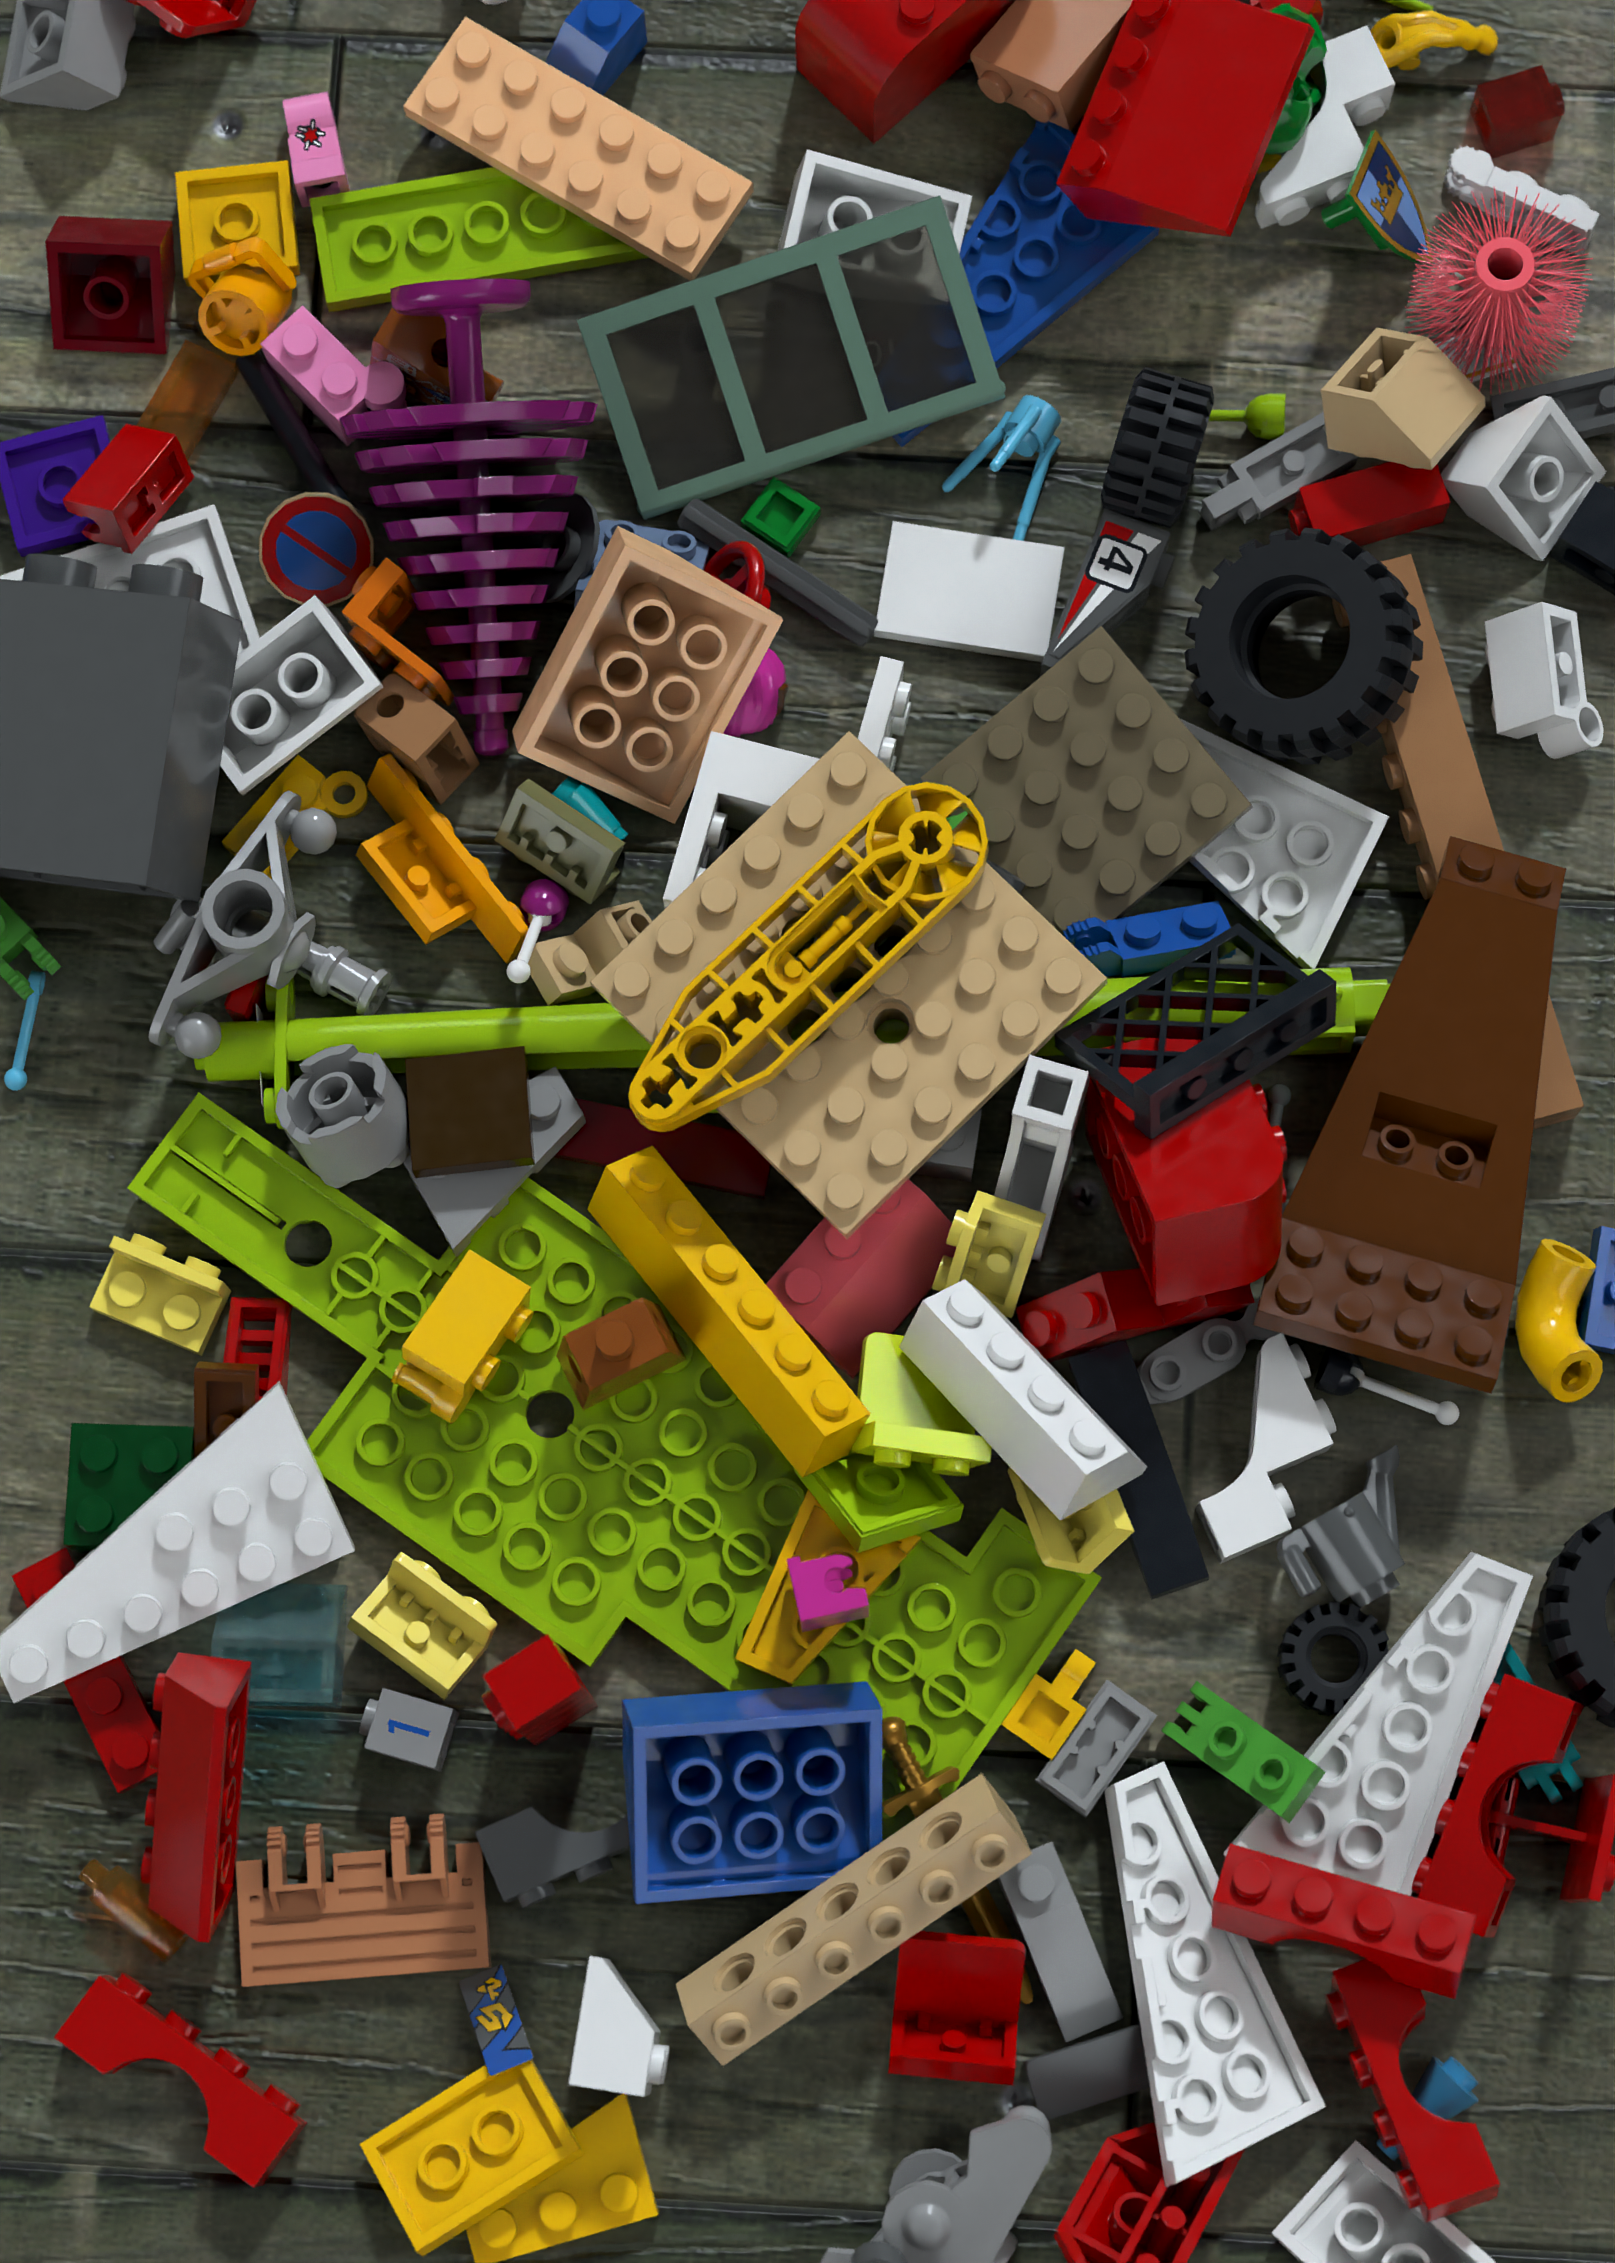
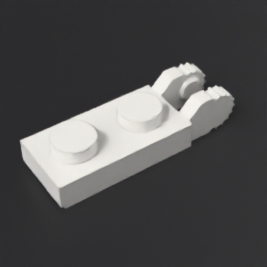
M1466 145V147L1460 146L1459 149H1454V153L1450 154L1449 170H1446L1444 178L1445 188L1448 189V193L1451 192L1453 196H1459L1460 200L1467 203L1470 202L1471 205L1478 207L1472 195L1473 192L1480 209L1485 211L1481 197L1482 194L1487 213L1489 209L1491 215H1493L1492 198L1494 216L1497 217L1494 195L1495 186L1499 219L1502 203L1503 220V196L1505 192V221L1508 222L1516 187H1518L1512 225L1517 226L1526 195L1527 199L1519 228H1522L1538 196L1535 203L1536 208L1532 214L1534 217L1529 227L1533 226L1543 210L1544 212L1530 233L1532 234L1539 222L1541 221L1542 223L1555 209L1543 223L1538 234L1551 220L1552 222L1539 237H1543L1552 226L1557 225L1562 219L1564 220L1543 239L1576 219L1563 228L1549 242L1553 243L1570 232L1555 245L1578 235L1569 240V243L1584 238L1587 239L1562 248L1566 250L1575 246L1567 251L1575 252L1584 249L1574 253L1576 255L1584 254L1592 238L1600 213L1591 210L1583 200L1568 194L1560 196L1538 186L1532 177L1519 171L1507 172L1496 166L1494 167L1490 154L1480 149L1476 151L1474 147L1470 148Z

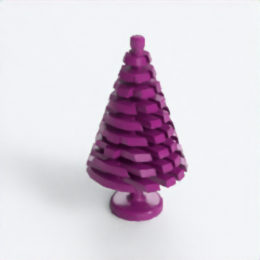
M520 279L444 280L391 288V303L397 313L410 316H442L444 318L451 404L384 409L340 417L345 434L350 438L380 440L453 438V441L363 450L354 453L361 472L366 473L457 472V479L380 485L369 488L376 507L459 506L460 516L385 522L383 525L391 542L462 540V552L397 558L400 568L405 571L407 576L464 575L465 588L414 592L411 595L418 611L468 609L469 625L427 627L425 629L432 645L470 644L471 660L439 662L446 680L473 679L474 696L453 698L460 714H475L476 731H473L474 749L483 756H497L508 750V729H505L504 712L518 711L523 693L502 694L501 677L528 675L532 657L500 658L499 642L537 639L541 621L497 623L496 607L546 603L550 585L496 586V573L553 568L556 565L559 549L551 548L494 550L493 538L564 532L569 513H492L491 504L573 496L578 476L489 477V470L579 461L584 458L588 440L579 438L488 439V436L519 434L521 432H542L585 426L593 423L598 405L594 402H571V400L485 402L480 317L482 314L505 312L525 307L530 301V281Z

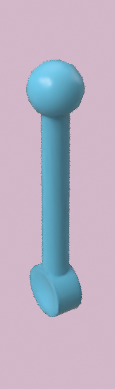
M31 971L28 981L34 992L26 1001L13 1066L4 1076L6 1087L13 1091L21 1090L27 1083L24 1066L39 997L44 989V972Z

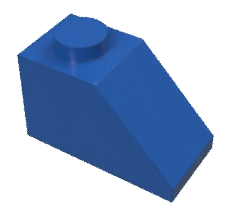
M581 0L564 20L545 63L597 93L604 95L648 42L644 10L629 0Z

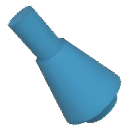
M1433 2056L1411 2095L1430 2113L1449 2120L1479 2102L1478 2098L1471 2091L1478 2084V2081L1454 2057L1450 2056L1443 2063ZM1380 2139L1376 2142L1380 2149L1392 2160L1395 2161L1399 2157L1395 2146L1385 2149Z

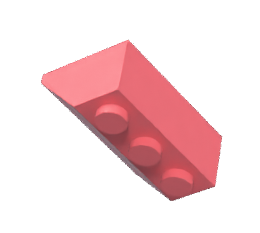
M908 1179L848 1239L824 1217L766 1285L819 1351L850 1378L854 1379L860 1372L864 1338L874 1332L893 1334L932 1289L943 1255L951 1258L954 1257L956 1247L946 1244L952 1223L933 1201Z

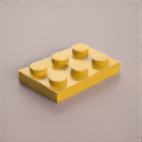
M533 2060L493 2076L489 2075L487 2066L484 2065L360 2144L413 2247L421 2256L430 2253L584 2155L581 2146Z

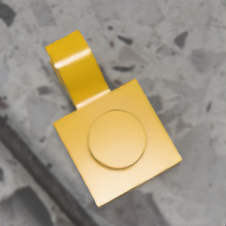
M1075 1649L1052 1684L1035 1674L1001 1725L1052 1760L1087 1710L1074 1701L1072 1697L1096 1662Z

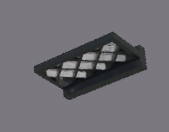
M1238 923L1058 1031L1054 1035L1055 1047L1084 1071H1088L1091 1077L1134 1111L1135 1127L1152 1140L1334 1027L1336 1024V981L1321 969L1308 976ZM1236 948H1239L1253 959V965L1218 964V959ZM1183 980L1208 981L1207 993L1172 990L1173 986ZM1216 981L1251 982V993H1215ZM1259 983H1280L1289 986L1288 989L1278 995H1258ZM1137 1008H1162L1161 1021L1126 1018L1128 1013ZM1170 1009L1206 1010L1205 1021H1169ZM1213 1010L1248 1012L1232 1023H1212ZM1090 1036H1116L1114 1049L1088 1048L1082 1041ZM1124 1037L1159 1038L1158 1051L1123 1049ZM1167 1039L1203 1040L1185 1052L1166 1051ZM1121 1067L1156 1068L1134 1082V1084L1120 1074Z

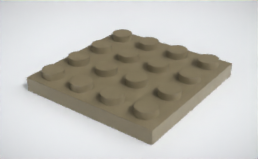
M1102 626L1084 639L921 777L923 782L951 786L971 799L984 819L989 847L987 859L1026 883L1020 895L1062 935L1064 934L1063 930L1067 928L1066 926H1070L1072 922L1076 923L1078 920L1082 922L1087 918L1097 917L1105 922L1121 918L1253 808L1252 804ZM958 807V808H957L952 814H950V815H951V816L958 815V814H960V813L965 812V810H963L962 808Z

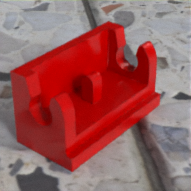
M125 424L62 501L68 512L79 517H88L97 523V525L95 523H88L81 531L85 537L98 543L119 547L122 549V552L132 554L195 477L176 434Z

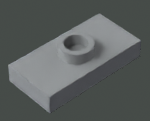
M1109 1680L1105 1681L1054 1758L1049 1760L1035 1780V1782L1083 1817L1088 1815L1157 1717L1156 1714Z

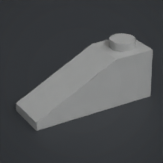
M1051 1841L1031 1850L1032 1854L999 1876L997 1881L1064 2040L1069 2042L1118 2021L1123 2016L1077 1899Z

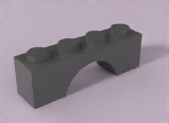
M529 1807L475 1831L503 1901L510 1903L519 1899L522 1909L557 1894L552 1883L570 1875L576 1874L579 1883H582L613 1869L609 1858L630 1849L627 1815L617 1823L602 1830L573 1832L553 1825L537 1809Z

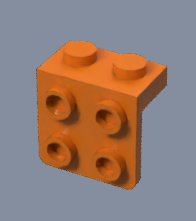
M386 557L377 568L375 566L368 567L360 575L352 588L354 597L342 610L343 615L352 626L348 636L359 645L358 647L362 653L378 667L385 670L392 663L396 666L393 669L395 673L432 701L437 698L448 707L455 696L442 676L392 637L415 609L416 605L411 593L417 591L405 571Z

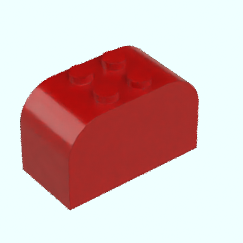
M808 0L795 28L796 69L875 144L971 58L970 53L1015 0Z
M1143 1038L1123 1043V1049L1158 1051L1159 1038ZM1167 1039L1166 1051L1185 1052L1203 1040ZM1115 1045L1104 1047L1103 1049H1114ZM1121 1067L1120 1074L1134 1084V1082L1156 1068ZM1089 1075L1090 1082L1084 1099L1085 1136L1156 1306L1244 1286L1267 1274L1277 1262L1281 1252L1282 1203H1285L1287 1198L1283 1179V1161L1287 1160V1146L1280 1126H1271L1267 1119L1268 1107L1261 1085L1259 1083L1251 1084L1248 1079L1150 1140L1135 1127L1134 1111Z

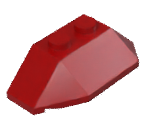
M1150 2123L1106 2138L1053 2237L1068 2263H1187L1246 2148L1176 2184L1165 2187L1156 2123Z

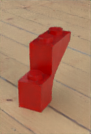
M1138 1268L1099 1272L1016 1308L1023 1336L1050 1363L1089 1351L1093 1348L1106 1346L1159 1329L1218 1318L1253 1304L1255 1301L1250 1284L1156 1306L1142 1270Z

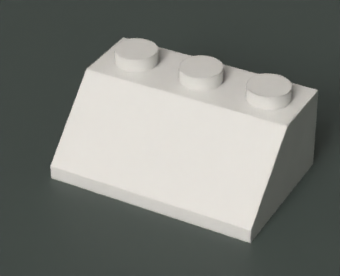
M315 595L237 655L220 766L242 795L254 788L383 688L382 683L362 651L348 636L347 631L336 616Z

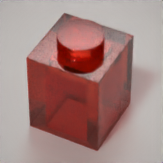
M1543 65L1479 84L1470 112L1485 151L1490 154L1491 159L1553 140L1560 119L1565 113V104L1559 86L1555 82L1549 83Z

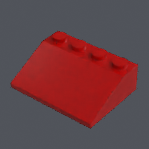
M1132 0L1058 177L1057 186L1087 219L1231 237L1315 30L1310 24L1237 0Z

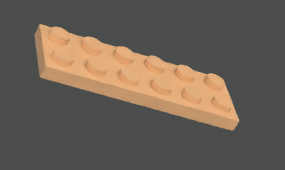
M467 17L460 23L403 105L406 117L689 281L697 277L754 192L753 182Z

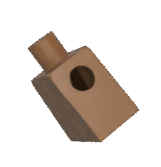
M397 673L389 674L381 682L383 688L357 707L354 716L375 749L383 756L390 753L402 768H406L413 774L418 786L439 805H442L478 767L480 762L457 720Z

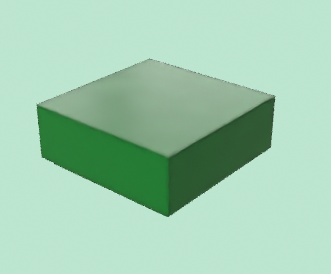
M773 476L740 523L743 529L789 559L820 517L821 507Z

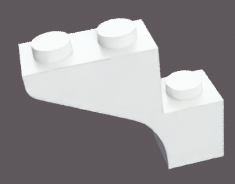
M1367 25L1326 41L1327 53L1324 59L1309 71L1314 83L1320 88L1322 93L1320 99L1321 110L1307 126L1292 150L1287 151L1262 181L1259 190L1260 199L1255 209V217L1261 229L1277 222L1280 226L1293 224L1304 218L1310 209L1327 202L1333 204L1346 197V191L1364 150L1352 123H1355L1356 126H1363L1379 119L1389 109L1395 87V82Z
M1029 1055L1012 1111L1011 1131L994 1196L1046 1214L1032 1260L1040 1262L1074 1150L1073 1136L1090 1079L1088 1071Z
M1282 1333L1267 1339L1256 1357L1249 1453L1245 1468L1231 1485L1221 1492L1200 1501L1195 1508L1220 1564L1284 1537L1291 1531L1292 1527L1288 1519L1295 1516L1293 1504L1283 1484L1280 1482L1272 1485L1269 1476L1327 1452L1334 1444L1330 1434L1337 1430L1332 1414L1322 1398L1316 1401L1313 1400L1304 1380L1311 1377L1307 1360L1299 1345L1295 1343L1289 1346Z

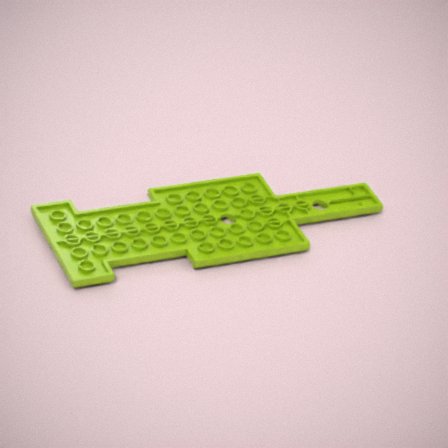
M199 1092L127 1187L131 1193L366 1358L365 1362L307 1439L323 1477L542 1634H549L556 1644L591 1669L628 1619L728 1691L867 1681L882 1708V1719L894 1716L906 1722L908 1745H911L912 1753H915L916 1761H919L920 1768L923 1769L925 1777H929L948 1766H954L959 1769V1780L943 1784L939 1787V1792L942 1798L945 1799L958 1788L1102 1579L1094 1571L1090 1574H1084L1046 1566L1036 1551L1035 1541L1029 1526L1002 1507L967 1557L932 1532H922L916 1534L921 1537V1541L868 1599L869 1617L848 1622L793 1685L785 1683L735 1661V1657L808 1488L794 1472L795 1468L602 1228L536 1182L527 1178L508 1198L509 1203L495 1218L490 1216L470 1237L471 1243L457 1257L449 1246L438 1261L334 1187L326 1185L315 1173ZM175 1153H176L177 1155H179L181 1158H183L184 1160H186L188 1163H190L191 1165H193L194 1167H196L198 1170H200L201 1172H203L205 1175H207L208 1177H210L211 1179H213L215 1182H217L218 1184H220L222 1187H224L225 1189H227L228 1191H230L232 1194H234L235 1196H237L239 1199H241L242 1201H244L245 1203H247L249 1206H251L252 1208H254L256 1211H258L259 1213H261L262 1215H264L266 1218H268L269 1220H271V1221H272L273 1223H275L276 1225H278L279 1222L282 1220V1221H284V1222L286 1223L285 1226L282 1228V1230L279 1229L277 1226H275L274 1224H272L271 1222H269L267 1219H265L264 1217H262L260 1214H258L257 1212H255L254 1210H252L250 1207H248L247 1205H245L243 1202H241L240 1200H238L237 1198H235L233 1195H231L230 1193H228L226 1190H224L223 1188H221L220 1186H218L216 1183H214L213 1181H211L209 1178H207L206 1176H204L203 1174H201L199 1171H197L196 1169H194L192 1166H190L189 1164H187L186 1162H184L182 1159H180L179 1157H177V1156L175 1155ZM316 1222L327 1228L331 1235L332 1246L330 1253L318 1265L310 1267L297 1265L287 1255V1237L297 1225ZM470 1249L531 1287L530 1306L528 1309L532 1310L534 1314L520 1339L516 1343L507 1339L495 1356L501 1360V1363L488 1386L482 1392L475 1388L463 1412L454 1423L450 1424L430 1411L431 1404L402 1386L395 1385L391 1380L399 1363L406 1364L407 1362L402 1358L403 1344ZM645 1298L659 1304L686 1360L583 1411L556 1356L563 1336L636 1299ZM557 1392L566 1396L572 1403L574 1408L573 1422L568 1426L567 1431L558 1437H541L534 1433L528 1425V1407L538 1395ZM882 1749V1802L905 1790V1785L902 1784L901 1777L896 1773L897 1769H894L893 1761H890L889 1754L886 1753L885 1749ZM908 1805L902 1807L891 1817L882 1812V1841L915 1819Z

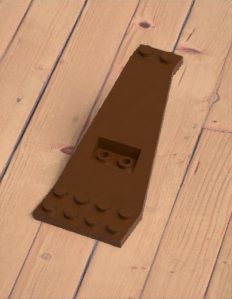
M1450 836L1444 851L1436 889L1282 1214L1281 1252L1275 1265L1265 1274L1253 1325L1490 1394L1492 1393L1498 1379L1516 1287L1557 914L1566 868Z

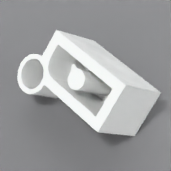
M1539 602L1485 621L1487 640L1485 657L1490 667L1493 694L1491 711L1496 723L1497 734L1520 739L1537 733L1542 749L1553 759L1563 758L1601 744L1603 739L1602 720L1595 707L1587 702L1577 612L1545 602Z

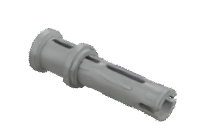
M255 910L248 911L235 924L232 936L238 938L250 937L262 931L268 924L270 917H266ZM313 941L311 942L307 959L296 972L310 981V986L316 994L322 997L330 994L356 1008L357 1016L375 1014L389 990L392 978L391 973L384 969L375 972L349 958L348 950L341 946H330L327 949Z

